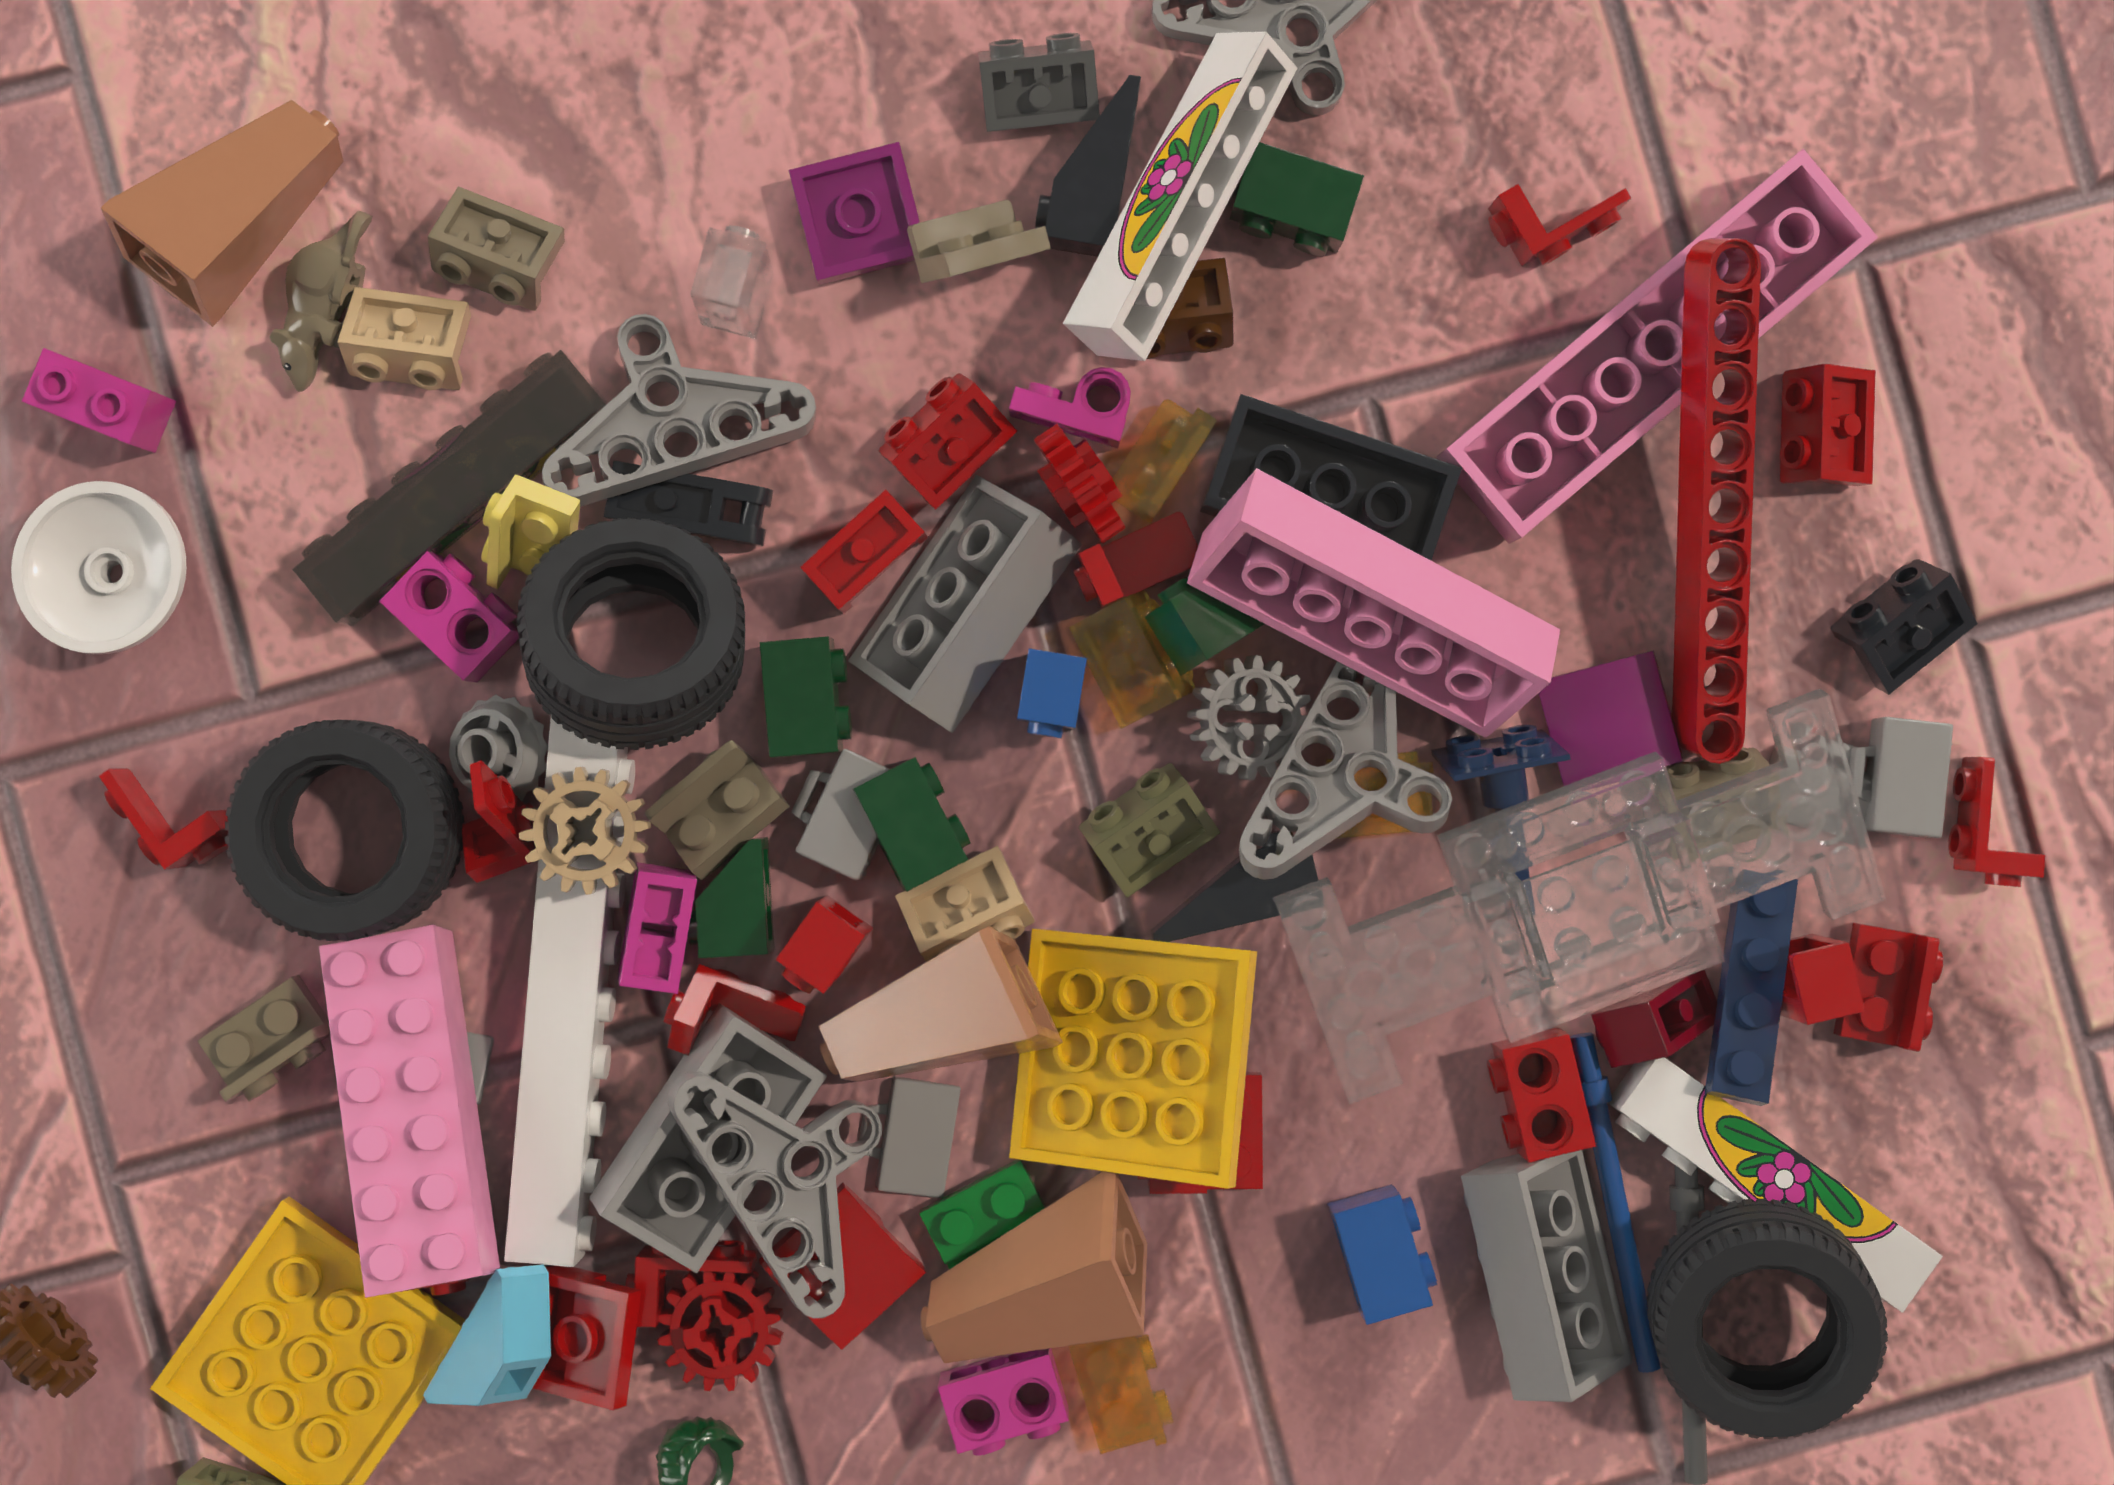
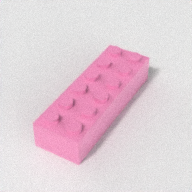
M1257 468L1202 532L1187 584L1485 738L1551 683L1560 635L1559 628Z
M428 925L319 946L365 1298L494 1274L496 1269H500L453 931L436 925Z

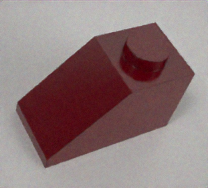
M1701 965L1620 995L1592 1013L1591 1017L1595 1025L1597 1040L1604 1049L1611 1068L1671 1056L1714 1025L1717 1000L1704 966Z

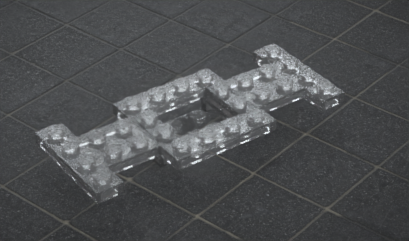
M1817 689L1765 709L1780 761L1676 801L1663 757L1655 751L1438 834L1437 838L1454 886L1348 927L1328 877L1273 897L1349 1104L1403 1084L1386 1035L1491 995L1503 1033L1508 1041L1512 1043L1725 962L1714 927V924L1720 922L1716 909L1812 873L1823 913L1831 920L1885 901L1884 890L1830 695L1822 689ZM1625 832L1627 839L1625 842L1523 881L1515 874L1607 837Z

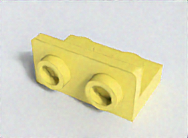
M515 474L503 494L494 493L485 509L483 524L489 527V536L483 547L481 560L487 563L486 585L499 589L511 568L522 571L527 576L532 574L531 569L535 564L540 563L539 559L544 553L549 552V548L554 544H560L562 538L571 536L572 532L578 530L581 500Z

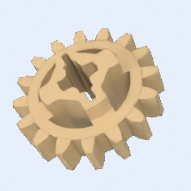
M575 767L574 782L570 783L561 772L551 775L555 790L550 792L545 788L536 787L533 794L541 802L539 808H523L521 813L527 819L534 821L533 829L519 833V839L534 841L536 847L525 857L527 863L542 859L546 866L542 870L540 879L547 881L556 874L562 876L561 891L563 892L571 891L576 881H582L585 894H593L596 892L597 879L602 878L603 882L610 889L619 885L618 876L615 871L619 868L626 873H634L637 870V866L629 856L632 852L645 853L649 847L644 842L637 840V832L651 828L650 821L636 820L634 812L645 804L643 798L628 802L624 795L627 793L631 783L623 780L614 787L608 785L610 771L606 769H600L594 781L589 780L585 767ZM577 791H592L601 794L590 806L578 807L571 800L568 801L565 798L567 795ZM618 811L624 824L622 845L613 836L612 818ZM601 812L595 821L597 823L592 829L594 835L598 837L597 841H583L576 846H572L569 850L576 841L575 836L579 831L577 826L573 824L574 820H587ZM549 818L557 824L558 843L553 849L549 844L547 835ZM590 854L606 863L600 868L587 870L570 866L580 855Z

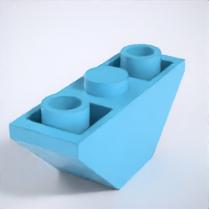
M544 1264L507 1267L495 1270L425 1390L423 1396L428 1404L480 1406L527 1398L551 1358L549 1272Z

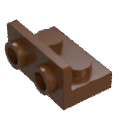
M1225 258L1198 260L1146 359L1156 358L1160 355L1194 351L1207 353L1233 346V307Z

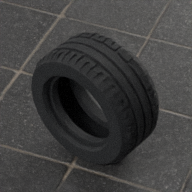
M636 518L613 519V521H601L597 524L588 525L583 530L579 529L572 532L571 536H565L560 540V544H554L549 548V552L542 555L539 559L540 563L535 564L531 569L532 574L527 576L526 586L521 591V599L518 602L517 629L522 662L529 687L535 693V698L542 705V709L548 715H552V719L557 724H562L563 729L568 732L574 731L575 736L580 739L586 738L588 742L593 744L600 742L601 746L607 748L615 746L616 749L623 750L625 747H630V750H639V748L645 747L646 750L654 748L653 745L662 747L667 746L668 742L676 743L681 740L682 736L689 737L693 735L695 730L700 731L706 726V722H711L716 718V713L723 710L725 702L731 699L733 691L736 690L738 679L742 673L745 651L743 598H741L740 586L737 585V579L731 573L728 564L723 562L722 556L714 552V549L708 543H703V539L698 536H691V532L685 529H679L678 526L672 524L666 525L662 521L643 518L641 520ZM642 591L664 596L682 608L698 630L694 644L678 663L655 675L634 678L601 673L580 659L569 643L574 623L590 605L611 594Z
M360 720L315 721L307 725L294 727V731L288 730L281 734V737L269 741V745L263 746L258 751V755L248 762V768H244L241 772L242 778L236 781L234 785L235 791L230 795L229 802H231V807H227L226 811L228 822H225V830H228V836H225V844H228L229 848L226 852L228 858H232L233 863L230 864L232 872H236L237 877L235 879L239 885H243V892L246 897L252 899L251 903L256 908H260L262 910L261 913L266 918L271 917L273 923L279 926L283 925L291 933L298 932L299 936L312 937V939L350 941L370 937L397 929L399 926H404L412 919L422 915V911L428 910L433 905L432 903L442 895L441 891L447 889L450 878L456 872L455 866L460 862V851L463 850L462 823H464V815H461L463 806L462 802L458 799V796H460L458 789L454 788V780L451 775L447 774L448 770L444 763L440 764L438 761L440 758L431 753L424 743H418V739L407 735L406 732L400 729ZM341 765H350L369 771L389 788L401 811L403 839L396 861L377 884L360 893H347L325 886L306 870L294 847L292 820L300 796L316 777Z
M1743 1199L1739 1203L1733 1201L1729 1202L1728 1206H1715V1210H1706L1701 1213L1702 1217H1694L1689 1220L1690 1224L1687 1226L1683 1225L1678 1230L1679 1234L1673 1235L1668 1240L1669 1244L1664 1245L1661 1251L1662 1256L1658 1257L1654 1263L1655 1269L1651 1272V1282H1649L1647 1289V1314L1657 1355L1668 1382L1675 1388L1679 1398L1683 1399L1684 1403L1689 1408L1694 1409L1695 1413L1701 1418H1706L1707 1422L1719 1425L1725 1431H1734V1434L1742 1436L1748 1434V1437L1756 1439L1759 1437L1764 1439H1773L1774 1437L1787 1439L1791 1436L1794 1438L1802 1436V1433L1806 1432L1808 1434L1814 1433L1817 1429L1826 1428L1830 1425V1422H1836L1842 1419L1843 1414H1848L1854 1409L1853 1405L1859 1404L1864 1399L1863 1395L1869 1393L1872 1387L1871 1383L1876 1381L1879 1376L1878 1370L1882 1368L1884 1361L1882 1357L1886 1354L1887 1350L1885 1343L1888 1341V1333L1886 1331V1312L1881 1302L1879 1291L1867 1267L1849 1239H1846L1845 1235L1827 1219L1823 1220L1821 1215L1815 1212L1810 1213L1808 1209L1802 1206L1796 1207L1795 1204L1789 1202L1782 1204L1781 1201L1774 1199L1771 1201L1757 1199L1756 1202H1752L1751 1199ZM1757 1269L1791 1271L1812 1280L1827 1294L1826 1318L1816 1339L1796 1357L1773 1365L1741 1364L1718 1354L1702 1338V1317L1713 1295L1732 1278Z

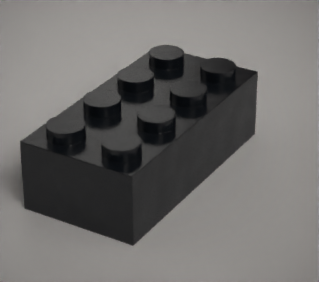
M1240 394L1200 512L1216 517L1257 468L1413 552L1432 560L1462 467Z

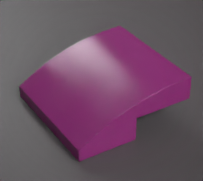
M1654 650L1552 677L1551 683L1539 692L1550 737L1570 754L1571 760L1557 762L1565 792L1646 772L1684 760Z

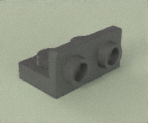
M1061 33L1046 37V45L1024 47L1023 40L1021 39L998 40L989 43L990 51L978 53L987 132L1092 121L1099 118L1094 48L1090 40L1080 41V34Z

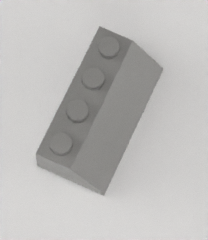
M976 475L848 662L910 706L953 733L1028 622L1033 618L1054 584L1066 570L1082 543L1042 511Z
M720 1003L699 1032L689 1056H683L589 1197L601 1217L695 1273L699 1271L736 1214L671 1114L667 1102L668 1091L672 1083L679 1076L687 1072H702L789 1122L796 1124L827 1077L825 1073ZM694 1086L687 1091L690 1101L683 1109L692 1108L702 1116L707 1126L718 1121V1119L710 1114L704 1104L703 1099L710 1091L701 1092ZM725 1110L719 1120L730 1119ZM704 1129L697 1130L698 1136H700ZM734 1132L720 1135L712 1146L714 1160L720 1164L734 1161L742 1150L740 1136ZM758 1180L750 1183L745 1188L742 1194L743 1203Z
M1583 1150L1534 1162H1527L1522 1156L1516 1154L1492 1160L1462 1175L1464 1200L1469 1209L1477 1242V1255L1483 1268L1490 1298V1310L1496 1323L1504 1357V1370L1509 1378L1513 1399L1517 1401L1573 1402L1633 1363Z

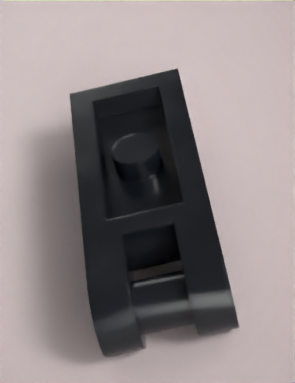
M613 461L612 470L626 475L637 471L641 465ZM685 474L607 498L604 517L610 520L618 518L658 520L665 522L666 525H676L679 529H685L691 532V534L763 547L766 529L761 528L764 508L771 507L773 490L750 484ZM726 500L742 503L739 523L723 521Z

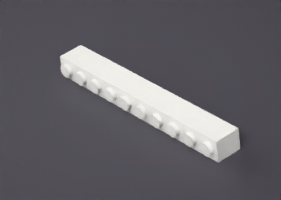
M551 715L545 789L550 792L555 790L551 775L561 772L570 783L574 782L575 767H585L589 780L594 781L600 769L609 770L610 779L608 785L614 787L623 780H627L631 784L626 794H631L635 781V761L627 759L628 747H625L624 750L616 749L615 746L607 748L601 746L600 742L593 744L588 742L586 738L580 739L574 735V731L568 732L563 729L562 724H557ZM577 791L567 795L565 798L568 801L571 800L578 807L590 806L601 794L592 791ZM618 811L612 818L613 836L622 845L624 824ZM601 812L587 820H574L573 824L577 826L579 831L575 836L576 841L569 850L572 846H576L583 841H597L598 837L594 835L592 829L597 823L595 820ZM549 818L547 835L549 844L553 849L558 843L557 824ZM590 854L580 855L570 866L587 870L600 868L606 863ZM541 859L538 861L504 1261L574 1267L585 1256V1251H592L596 1237V1216H588L589 1197L601 1179V1159H593L595 1136H602L606 1121V1103L598 1101L600 1079H607L611 1063V1046L603 1044L604 1024L605 1022H612L615 1012L616 990L615 988L608 987L609 966L617 965L620 955L621 934L620 931L613 930L614 908H621L624 902L626 879L625 874L617 873V869L615 872L618 876L619 885L611 889L603 882L602 878L597 879L596 892L593 894H585L582 881H576L571 891L563 892L561 891L562 876L556 874L547 881L540 879L542 870L546 866Z

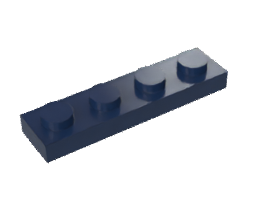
M1743 867L1735 872L1704 1094L1758 1106L1769 1104L1798 885L1797 879Z

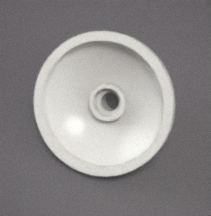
M93 481L67 487L46 499L36 508L18 535L12 556L11 573L13 590L20 609L30 624L42 636L72 651L86 654H111L141 644L153 636L168 621L182 595L187 566L185 547L181 534L171 516L159 503L132 487L114 482ZM120 564L123 570L122 577L113 583L110 578L111 570L114 566Z

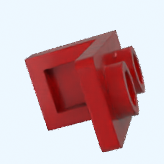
M1519 184L1496 197L1488 208L1492 215L1488 218V221L1497 241L1503 247H1511L1522 267L1536 258L1544 266L1573 248L1569 241L1572 237L1586 229L1591 237H1594L1621 221L1622 217L1618 211L1631 199V196L1625 188L1547 233Z
M1175 512L1102 547L1099 543L1078 553L1081 567L1073 570V574L1085 600L1088 602L1096 598L1101 610L1191 569L1198 545L1183 513Z
M1963 757L1962 766L1957 769L1953 779V795L1955 800L1959 801L1957 824L1952 826L1948 838L1949 854L1954 858L1953 869L1985 873L1984 884L2021 887L2022 876L2044 878L2046 855L1988 850L1995 759L1992 757Z
M482 760L470 764L474 808L482 818L462 825L466 873L476 883L533 863H527L525 857L532 850L536 849L534 841L519 839V833L533 829L534 822L521 814L523 808L534 807L530 803L524 804L513 793L508 780L502 775L497 776Z
M109 768L99 775L101 781L108 789L104 792V796L109 806L120 817L130 820L140 835L137 839L139 848L153 864L161 865L164 870L183 868L195 860L200 865L215 858L228 848V844H225V836H228V830H225V822H228L227 810L206 811L177 833H174L131 770L128 768Z
M699 964L686 993L678 991V994H673L666 1010L663 1022L672 1025L667 1048L689 1056L709 1011L714 1012L719 1003L760 1030L789 1041H795L801 1027L806 1006L794 1001L791 996L782 991L766 990L742 981L730 971L723 969L714 970Z
M718 1240L699 1271L751 1273L757 1264L758 1251L745 1250L744 1243L741 1241ZM645 1245L636 1256L635 1273H628L625 1286L641 1290L637 1327L656 1328L659 1324V1314L665 1309L667 1270H692L650 1245Z

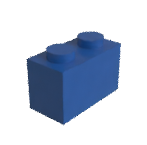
M1028 649L1017 716L1019 721L1029 722L1027 733L1062 739L1063 728L1075 730L1087 658Z
M1391 1184L1327 1203L1357 1306L1366 1325L1433 1306L1428 1288L1436 1286L1437 1280L1428 1253L1418 1254L1412 1233L1421 1230V1226L1411 1197L1402 1199L1400 1193Z

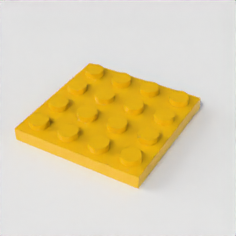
M1032 928L1028 969L1063 1043L1053 1048L1019 1054L1009 1158L1226 1189L1234 1188L1236 1185L1257 951Z
M289 1196L280 1202L150 1389L286 1485H365L424 1401L423 1394L438 1370L439 1364L445 1358L462 1329L465 1319L422 1289L365 1298L358 1244Z

